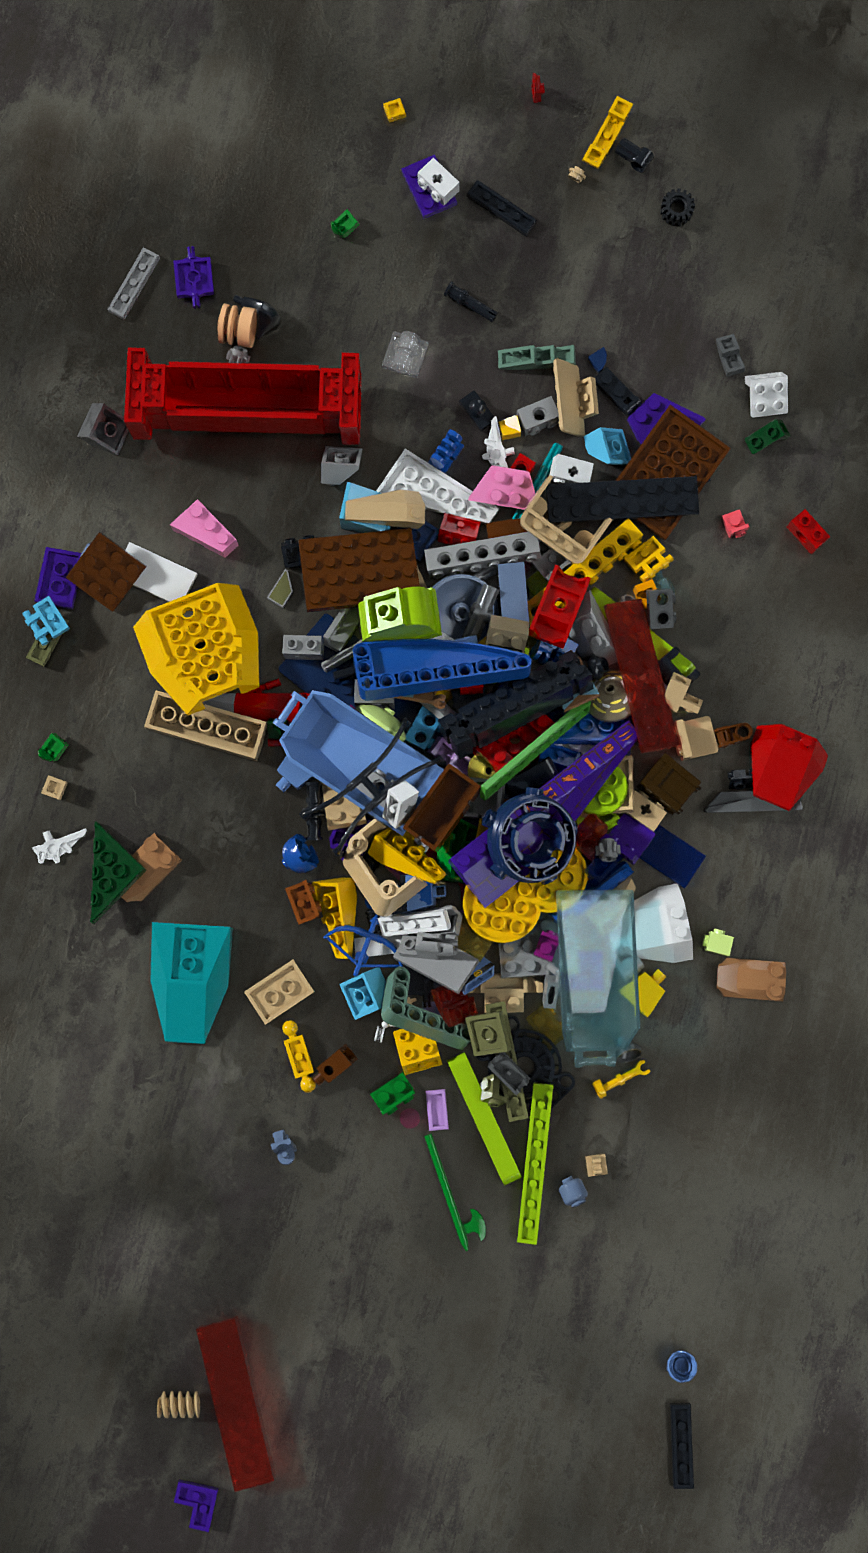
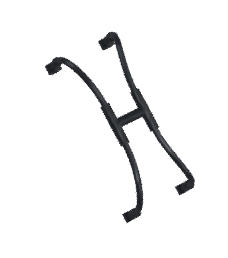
M406 717L400 721L402 725L381 756L346 785L343 791L328 801L308 811L304 808L299 813L300 817L307 822L312 818L311 814L336 802L349 791L352 792L360 783L371 792L375 798L356 817L347 829L338 847L333 850L335 856L340 860L345 855L342 848L351 832L368 812H371L387 797L389 789L427 767L435 764L443 767L447 763L443 757L438 755L432 761L414 768L394 783H390L381 792L370 781L368 776L377 769V766L389 754L404 729L408 731L413 726Z

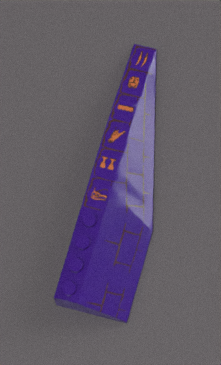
M628 720L540 788L544 789L543 796L549 797L562 805L571 818L576 821L641 735ZM550 804L549 809L526 806L528 811L538 810L550 814L549 818L557 819L559 822L563 821L559 812ZM519 808L511 814L510 817L513 818L511 823L522 814ZM529 821L526 824L522 823L516 829L520 832L517 840L518 849L523 854L535 853L541 848L544 840L550 839L549 829H542L538 823ZM488 829L448 861L484 908L519 882L508 876L504 880H500L490 871L489 868L494 863L488 851ZM504 848L502 849L503 855L509 857L521 869L518 873L519 875L525 877L530 873V868L524 867L521 863L514 860L511 854L506 853Z

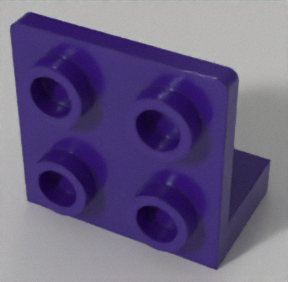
M624 813L617 822L618 825L609 834L604 833L600 839H614L617 845H620L621 854L618 855L632 865H635L655 837V833Z

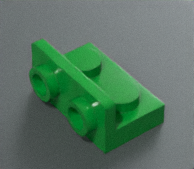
M402 1072L370 1095L382 1115L387 1113L389 1116L398 1110V1104L401 1102L406 1104L414 1099L413 1094L416 1091Z

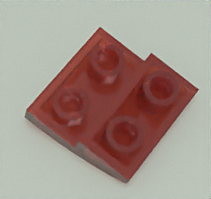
M442 985L431 990L436 1007L448 1027H453L466 1021L465 1018L468 1016L478 1015L473 996L468 997L462 991L457 994Z

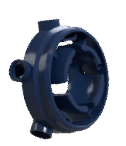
M526 787L525 794L507 800L496 812L489 809L482 819V825L488 828V851L494 863L489 869L500 880H504L508 876L525 883L541 882L542 885L549 884L557 879V875L567 867L573 857L576 847V823L562 805L549 797L543 796L544 789ZM550 804L559 812L563 821L559 822L557 819L549 818L550 814L538 810L528 811L526 806L549 809ZM519 808L522 814L511 823L513 819L510 817L511 814ZM533 821L538 823L542 829H549L550 839L544 840L538 851L533 854H523L519 851L517 840L520 832L516 830L519 825ZM503 848L506 853L512 855L514 860L521 863L524 867L530 868V877L518 874L521 869L509 857L503 855ZM554 850L563 851L558 861L556 858L551 857Z

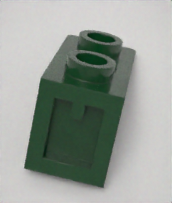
M775 419L746 437L745 442L751 453L755 455L777 440H786L791 435L783 420Z

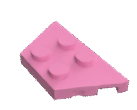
M491 465L468 500L525 510L535 495V490L529 471Z

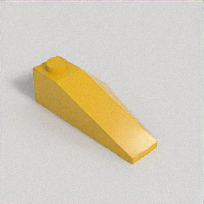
M341 877L312 882L316 892L313 894L315 902L319 901L323 915L321 921L323 924L326 923L328 931L330 932L338 926H355L357 892L354 880ZM340 931L329 936L352 957L354 932ZM330 943L336 958L348 959Z

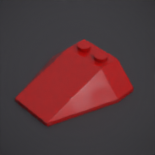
M783 724L757 726L751 741L753 796L790 811L824 771L828 754L818 739Z

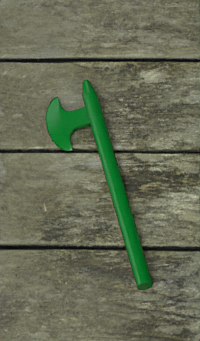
M432 1133L425 1135L424 1137L460 1243L465 1251H468L469 1246L466 1234L476 1232L480 1240H484L486 1235L484 1219L478 1211L470 1209L472 1214L471 1221L462 1224Z

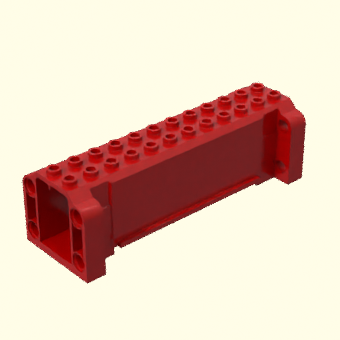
M128 347L124 423L134 440H151L153 429H171L173 431L299 434L340 433L342 445H359L362 381L359 353H342L341 368L319 369V365L211 362H169V365L152 364L145 348Z

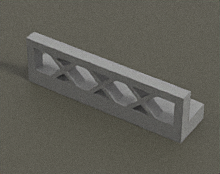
M358 607L345 608L339 611L323 636L325 646L337 653L344 649L360 624Z

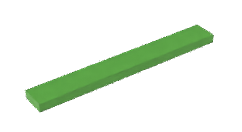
M591 701L567 712L483 783L480 788V798L485 801L585 717L589 713Z

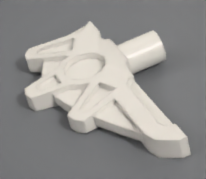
M494 417L491 420L489 437L484 441V444L487 445V453L483 454L482 458L483 460H488L491 465L508 468L505 459L506 456L515 455L514 447L504 449L497 417Z
M85 828L59 839H53L50 830L44 832L43 836L46 842L32 847L38 856V863H44L45 859H53L55 863H59L60 856L66 852L70 854L73 851L72 847L86 835L87 829Z

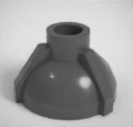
M628 1036L618 1039L619 1044L616 1046L614 1054L615 1062L627 1063L641 1057L643 1051L637 1043L631 1042Z

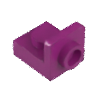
M550 930L542 931L533 956L552 963L560 941V937L557 936L558 934Z

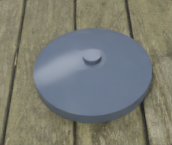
M455 574L441 579L432 587L436 590L441 632L454 640L462 638L469 620L470 608L477 601L483 584H486L484 581L467 574ZM496 599L492 608V615L498 616L499 608ZM489 623L485 625L478 642L487 636Z

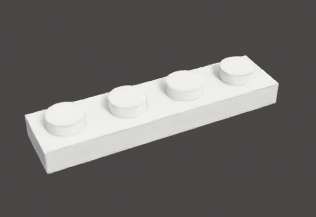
M447 909L392 914L387 917L380 916L377 918L382 936L449 930L452 927Z

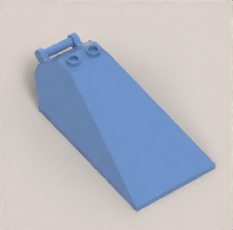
M312 690L307 699L298 692L293 691L291 694L292 698L280 716L273 721V724L285 731L279 741L288 760L337 793L343 791L346 785L372 762L374 763L394 738L392 734L334 695ZM299 701L303 705L288 726L284 722ZM398 739L395 746L377 768L387 774L385 778L391 782L392 779L396 781L407 772L431 760ZM435 764L406 779L409 784L419 791L415 810L444 769L439 765ZM384 783L379 786L380 792L385 789ZM357 788L343 796L363 810L372 800ZM378 805L371 812H368L403 836L406 830L403 829L405 824L395 829L382 817L384 811L382 806Z

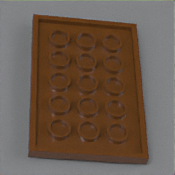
M669 405L616 481L697 476L699 494L731 448L672 405ZM682 516L639 518L635 520L663 540H666Z
M412 528L298 540L307 612L358 607V604L364 601V597L396 587L401 589L420 587Z

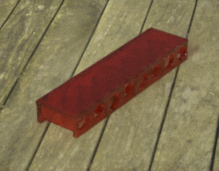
M238 1316L204 1326L201 1325L196 1329L234 1491L237 1492L273 1482L276 1473Z

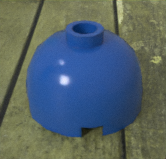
M301 834L294 835L284 844L282 848V863L293 872L307 873L318 866L316 864L319 863V859L313 846L310 845L308 847L305 843L307 841L306 838Z

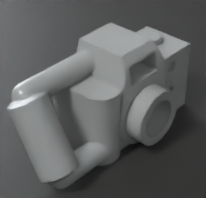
M553 963L547 965L542 998L543 1007L556 1009L557 998L563 995V985L560 984L562 970Z

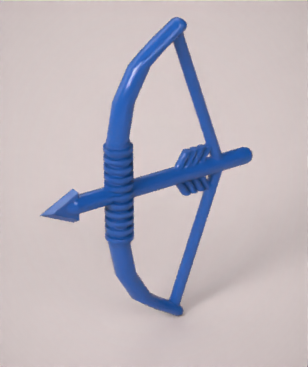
M377 914L370 920L371 926L369 931L360 927L345 925L338 926L323 936L324 939L332 943L356 965L353 973L354 976H358L361 967H403V964L399 961V965L366 964L369 958L366 951L370 940L377 941L380 944L383 943L394 953L397 950L392 942L381 935L373 933L375 926L379 924ZM350 931L365 937L366 940L362 951L356 952L353 959L329 936L335 932Z

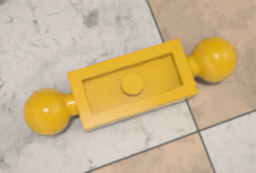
M292 1020L286 1021L282 1026V1030L285 1035L289 1036V1039L284 1040V1044L295 1079L302 1077L301 1089L307 1093L312 1092L316 1087V1083L309 1074L315 1071L303 1034L296 1035L298 1031L296 1022Z

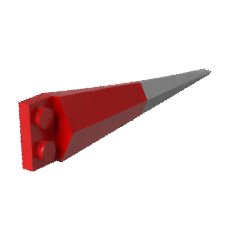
M306 692L299 693L306 699L310 695V693ZM224 693L203 703L267 722L269 718L275 719L280 716L292 698V693ZM298 701L288 716V724L292 722L303 704Z

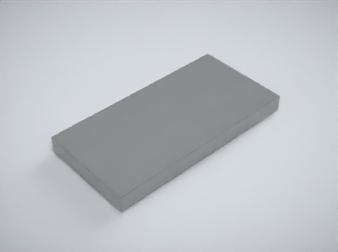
M417 933L407 934L406 936H417ZM400 946L393 955L395 960L457 994L460 993L479 963L477 958L455 946L456 955L439 956L438 960L400 956Z

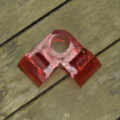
M589 814L577 827L576 847L591 862L598 857L596 855V846H599L598 841L608 830L607 824L596 814Z

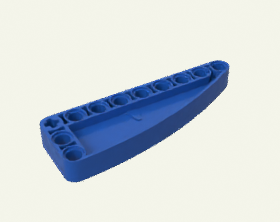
M396 639L358 643L353 648V662L359 695L365 701L524 679L530 675L531 658L527 654L470 642L436 639Z

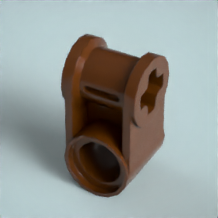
M748 723L723 726L713 730L719 742L718 749L745 742L753 733L752 727ZM739 728H744L747 731L746 737H741L738 734Z

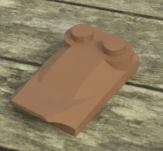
M155 833L148 837L144 844L132 855L147 871L121 898L126 902H142L182 861Z
M726 958L718 965L717 989L723 993V997L770 1001L784 1000L786 988L785 962Z

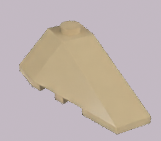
M401 489L346 501L345 520L418 529L425 524V504L419 492Z

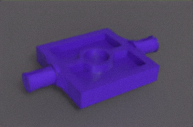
M188 246V257L183 260L173 261L176 294L178 299L192 298L193 308L197 309L201 307L199 297L214 295L212 265L210 257H196L195 247L191 246L190 249V246Z

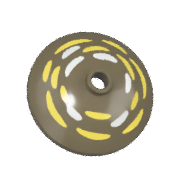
M611 669L604 673L601 679H592L600 694V697L591 700L589 713L594 718L603 722H618L628 718L635 712L641 700V691L637 680L631 674L622 670Z

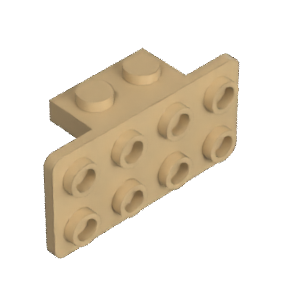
M557 358L553 361V371L556 383L559 427L562 432L583 437L585 436L584 419L599 414L596 380L594 377L580 380L577 365Z

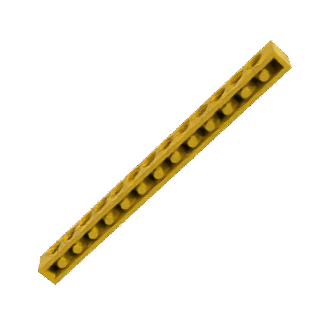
M628 518L595 545L583 562L571 565L564 573L573 577L576 574L590 577L589 584L593 585L599 579L598 575L602 572L607 573L613 568L612 564L616 560L620 562L628 555L626 553L631 548L635 550L642 543L640 540L643 534ZM624 539L627 544L621 546L617 540ZM610 551L613 556L610 558L605 557L603 552ZM589 563H596L598 568L591 569ZM546 587L528 601L530 626L534 618L531 611L537 610ZM557 601L555 603L556 607L558 608L565 607L564 603L561 601ZM486 637L478 642V644L485 645ZM441 690L436 693V695L443 694L446 696V704L452 699L451 691Z

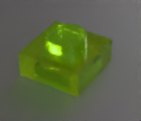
M538 570L526 580V586H528V590L533 596L538 594L548 584V581Z

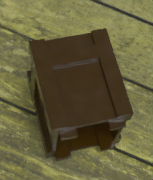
M664 753L636 787L647 794L651 800L661 804L665 808L664 810L673 816L674 813L679 815L680 812H683L681 807L693 792L697 793L698 790H701L699 786L701 781L668 754Z

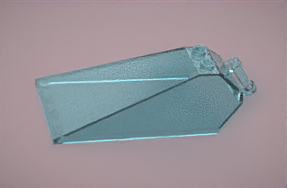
M557 890L561 1019L566 1052H575L574 1064L576 1068H581L583 1065H608V1067H614L616 1065L615 1051L626 1050L638 1030L641 1029L633 890ZM583 1051H607V1057H583Z

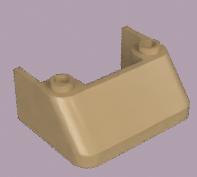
M549 475L521 515L520 524L526 531L573 564H579L586 559L612 519L604 520L594 535L589 531L582 530L572 539L543 518L547 511V502L540 496L553 478V476Z
M375 818L351 837L343 858V865L374 912L379 916L387 917L428 884L416 876L412 877L401 887L393 880L379 882L361 855L367 850L368 844L373 841L374 837L388 828L387 825Z

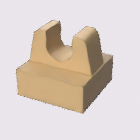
M48 775L41 793L61 800L68 782Z
M605 1153L585 1156L588 1177L608 1174Z

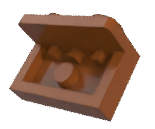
M304 880L301 883L285 888L298 925L321 917L319 912H322L319 901L315 902L313 894L316 892L312 882L308 883L307 880Z

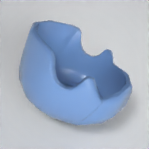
M676 1351L667 1360V1371L673 1380L680 1383L688 1382L697 1373V1362L689 1352Z

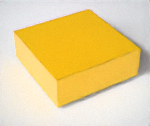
M400 98L383 103L389 123L406 118V112Z

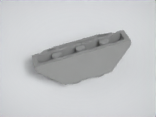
M591 590L587 591L569 636L572 641L579 644L576 650L581 659L587 660L590 656L604 657L607 659L608 664L611 665L624 659L625 656Z

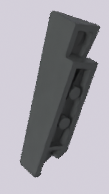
M753 791L719 792L714 800L704 808L706 813L787 811L754 797ZM801 798L791 810H803Z

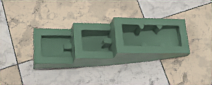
M534 345L498 350V367L505 370L553 368V361L557 358L576 365L574 345L555 348L554 345L535 348Z

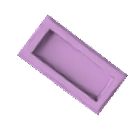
M445 1089L426 1091L429 1131L449 1129Z

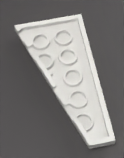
M404 449L376 490L380 493L401 489L416 491L420 493L426 510L460 516L485 525L491 523L499 511V508L493 504L469 501L468 498L473 491L407 449Z

